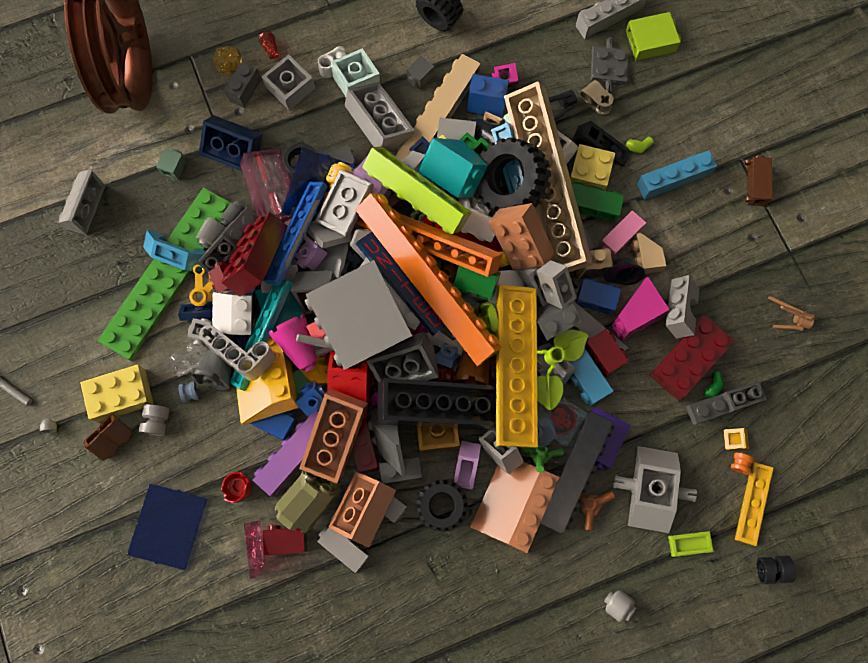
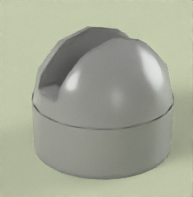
M51 418L44 419L40 424V432H57L56 421Z

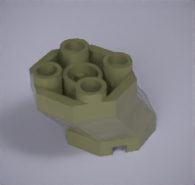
M302 471L299 478L276 504L275 512L278 510L277 520L289 530L295 531L296 528L302 529V533L308 532L341 492V481L334 483L309 472Z

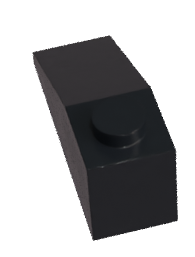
M592 121L579 125L572 139L578 146L581 144L614 152L613 163L622 167L625 166L631 152L626 146Z

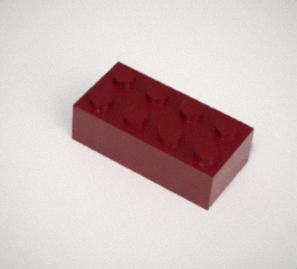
M271 212L264 216L260 215L253 224L249 223L243 231L245 233L244 237L237 243V251L230 257L231 263L225 268L223 272L224 278L221 283L238 296H242L262 283L287 229V225Z
M703 315L696 322L695 335L683 337L649 376L680 401L690 392L734 340Z

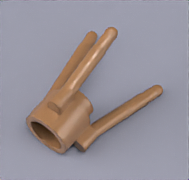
M772 296L768 297L769 300L781 305L782 310L795 315L793 322L796 325H773L772 328L803 331L804 328L810 329L815 320L814 314L807 313Z

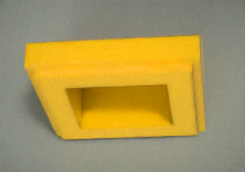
M747 429L724 430L726 450L749 449Z

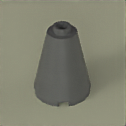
M225 335V336L228 337L231 341H233V338H231L230 336ZM209 348L194 369L191 377L200 385L204 382L209 384L208 388L226 391L231 385L233 368Z

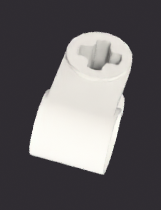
M338 46L319 57L318 66L322 77L331 78V61L347 55L343 46Z

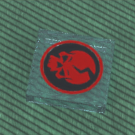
M561 397L558 405L551 410L550 419L556 425L555 440L567 447L588 413Z

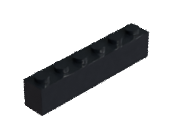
M589 410L540 524L562 534L565 529L569 530L573 521L570 518L573 510L577 512L581 500H579L581 492H586L590 483L587 479L590 473H595L598 463L595 461L598 455L602 456L605 451L606 445L604 441L606 437H611L615 426L612 425V420Z

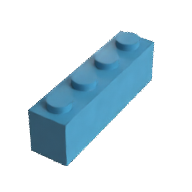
M708 150L641 175L637 186L643 199L646 200L708 177L713 173L717 165Z
M554 337L550 338V340H549V342H548V343H551L552 346H554V344H553V339H554ZM584 349L582 356L578 360L570 362L576 369L569 379L574 387L579 388L582 400L586 404L588 403L590 407L613 392L586 349Z

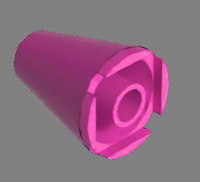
M302 314L300 320L296 316L276 327L277 331L273 333L271 330L269 334L296 367L307 372L316 367L314 363L318 360L314 345L296 341L297 334L311 336L306 327L308 325L307 319Z

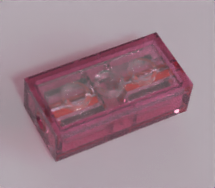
M279 148L243 153L240 166L257 216H264L271 212L283 223L292 219L298 206V201L286 172Z

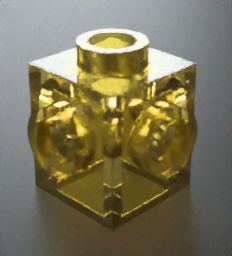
M216 47V54L213 55V64L216 65L219 72L224 74L235 73L242 58L238 47Z

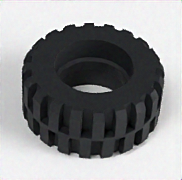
M513 137L501 138L496 141L497 144L493 142L487 146L488 150H483L480 154L482 156L481 159L488 165L476 192L478 197L483 199L482 203L494 211L531 203L534 207H537L540 204L539 199H544L547 195L545 193L546 188L550 187L548 177H551V171L547 170L550 164L547 159H544L545 154L534 144ZM519 159L524 167V179L516 192L507 195L500 184L501 172L508 162Z

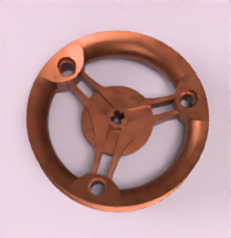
M64 0L65 24L72 59L81 84L91 102L97 109L106 114H111L119 108L127 107L134 111L144 110L149 103L152 91V58L148 32L139 1Z

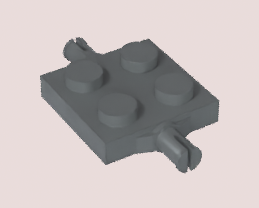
M609 37L606 39V47L593 46L591 81L596 80L605 84V90L612 94V85H626L628 82V50L614 48V39L611 38L610 40Z

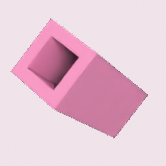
M632 210L601 241L599 247L601 249H610L611 258L613 259L643 229L646 222Z

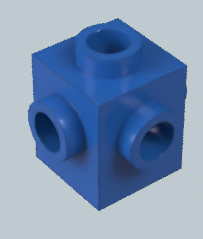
M316 381L311 385L308 383L301 388L295 403L308 417L315 411L319 412L327 390L323 385L319 386Z

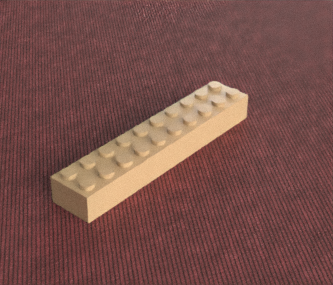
M538 81L505 95L504 98L514 137L537 146L545 154L544 159L549 161L550 166L547 167V170L551 171V177H548L550 187L545 190V193H547L545 198H540V204L534 208L555 252L550 260L567 266L568 272H572L593 265L547 90Z

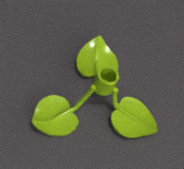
M565 330L554 337L553 344L555 347L549 350H537V354H544L545 361L551 365L546 376L537 377V401L547 410H553L560 402L563 394V383L560 377L550 376L551 372L556 368L557 363L563 360L573 362L582 356L588 338L587 333L578 330Z

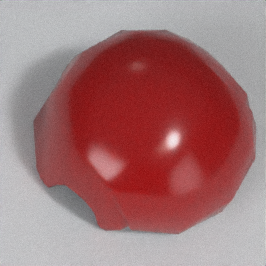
M242 472L228 474L224 478L221 488L225 497L224 500L230 503L244 501L251 493V481Z

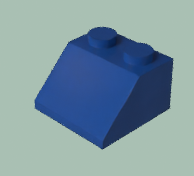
M472 74L467 112L481 115L488 112L502 118L505 106L504 96L507 95L509 80Z

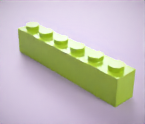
M382 146L372 147L362 166L370 177L381 181L385 188L392 189L400 199L407 200L415 210L427 215V219L442 226V230L446 233L455 234L461 232L472 213L469 209Z

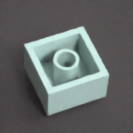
M363 48L331 61L332 77L345 97L348 89L377 82L380 83V74Z

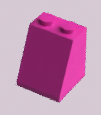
M649 277L644 279L612 324L614 335L620 338L621 341L660 321L669 311L668 306Z

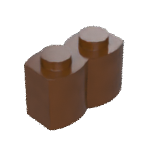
M111 414L97 429L87 436L83 444L87 450L102 461H105L115 455L118 446L129 441L132 431L129 426L114 414Z

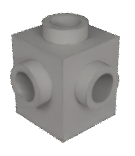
M193 318L187 337L194 342V345L205 347L206 344L199 337V332L202 327L212 325L211 320Z

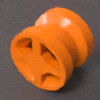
M734 453L733 458L735 460L731 464L730 469L741 474L750 475L752 471L750 466L754 463L755 459L746 454Z

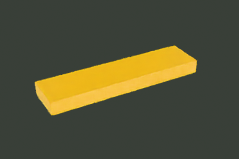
M756 462L751 464L752 471L748 477L735 535L736 541L757 546L773 467Z

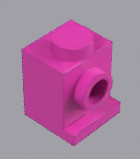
M515 63L494 67L495 72L492 73V77L502 79V75L507 74L508 79L506 80H509V85L519 84Z

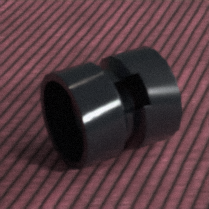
M789 555L775 556L774 559L772 557H758L756 562L757 575L763 585L776 584L777 581L779 583H793L795 581V566Z

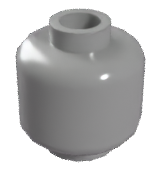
M618 590L615 593L610 592L604 601L607 604L606 612L618 622L625 620L628 622L637 609L635 607V600L622 590Z

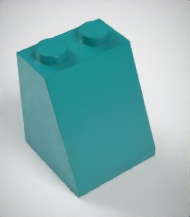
M432 138L418 172L457 198H472L488 165L462 140Z

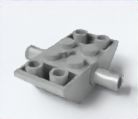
M638 446L633 479L615 475L614 481L616 482L613 483V488L630 490L632 493L628 526L669 533L677 510V500L696 501L697 496H691L697 494L696 489L679 487L681 469L678 453ZM654 484H655V488H658V491H657V492H654V491L652 490V486H653Z

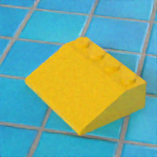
M269 336L267 344L275 353L274 363L257 380L250 381L246 391L236 387L242 425L299 408L295 403L297 393L291 360L271 336Z

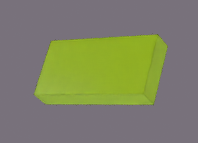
M710 531L668 536L672 557L714 552Z

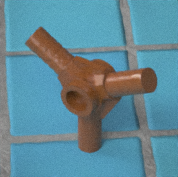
M612 491L599 497L597 495L580 494V507L584 515H586L585 530L593 531L594 516L600 511L602 504L615 499Z

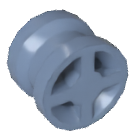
M192 381L187 385L179 384V395L183 403H187L191 399L195 401L200 399V392L196 381Z

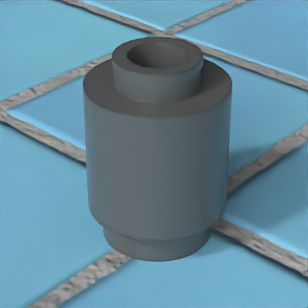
M234 201L220 217L222 220L221 224L227 227L245 207Z

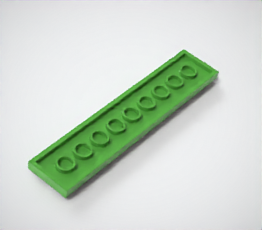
M203 187L166 242L190 251L198 248L206 251L207 248L201 246L196 239L203 223L208 217L221 223L220 217L232 203ZM153 259L97 341L131 361L192 271L183 270Z

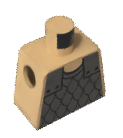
M610 249L591 250L590 255L593 265L576 270L577 279L603 277L606 270L613 266Z

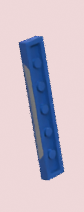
M309 182L263 280L265 283L282 284L327 189V185L324 182Z

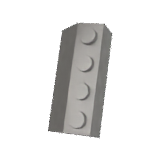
M379 82L347 90L345 107L374 147L382 146L387 151L392 152L414 134L415 130Z

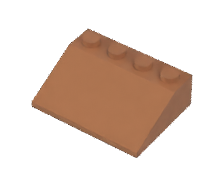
M525 462L509 475L498 465L470 527L523 553H528L560 477L545 470L539 473L536 471L535 466Z

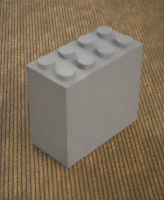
M375 260L305 294L307 297L305 303L310 311L314 310L317 316L314 320L318 328L324 330L326 334L324 340L329 348L333 347L335 351L333 357L338 367L342 366L344 370L412 336Z

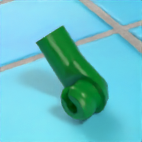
M722 372L712 373L713 383L709 388L704 389V395L707 398L718 396L723 391Z

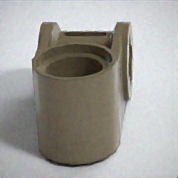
M593 80L580 91L582 100L589 104L599 115L605 116L611 112L613 96L598 81Z

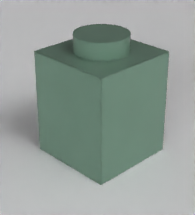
M165 148L156 168L163 176L179 181L187 161L182 152L176 149L169 150Z

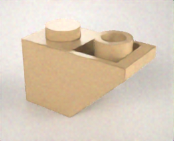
M637 233L631 241L632 250L636 253V262L644 268L645 274L662 272L666 267L663 248L642 233Z

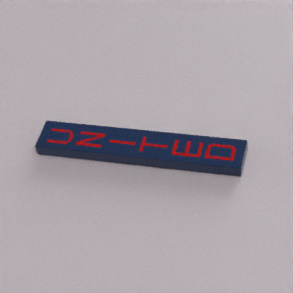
M373 232L357 241L356 245L370 262L375 260L383 278L432 336L446 327Z

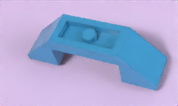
M149 229L146 231L143 247L149 256L177 268L193 271L194 266L197 265V262L206 252L200 248L194 251L187 250L164 241L165 235ZM199 266L196 271L202 272L203 268Z

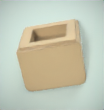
M488 112L484 114L483 120L502 125V118Z

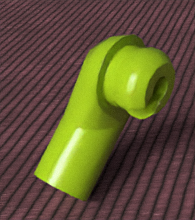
M649 136L642 142L630 139L626 142V147L632 152L643 153L654 144V141Z

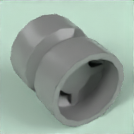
M144 404L142 412L144 420L140 421L138 432L147 435L165 436L167 425L164 421L168 420L170 409L158 405Z

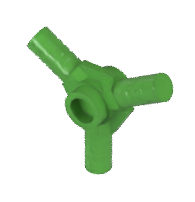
M542 445L536 448L517 447L532 457L533 462L536 464V471L539 473L544 471V464L550 459L564 456L562 448L549 450Z

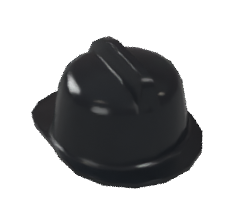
M623 257L613 262V266L606 270L603 278L611 283L633 285L644 278L645 270L638 265L635 259Z

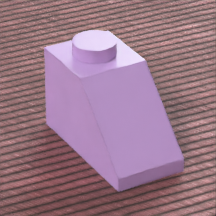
M461 441L454 482L461 488L473 490L481 444Z

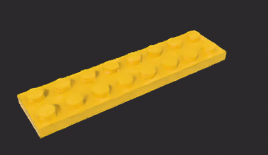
M499 284L496 287V313L498 317L496 337L502 348L496 352V446L538 447L536 288Z

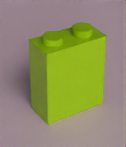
M670 12L630 20L626 29L635 61L674 53L681 43V36L676 31L675 19L672 18Z

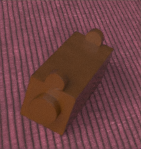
M755 156L752 159H746L748 197H745V202L753 206H767L773 199L772 158Z

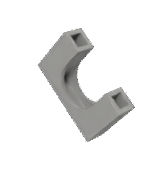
M393 496L385 516L396 524L407 507ZM324 527L318 535L320 539L317 542L354 573H358L370 557L355 545L351 539L330 528Z

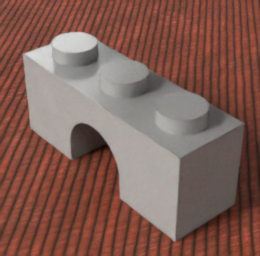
M690 275L671 280L666 327L676 339L695 335L696 318L691 312L690 305L698 304L700 288Z

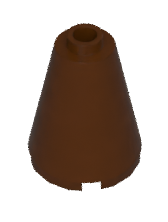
M464 350L452 377V383L491 385L489 359L477 366Z

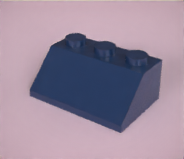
M213 115L203 121L199 155L248 173L260 151L263 134Z

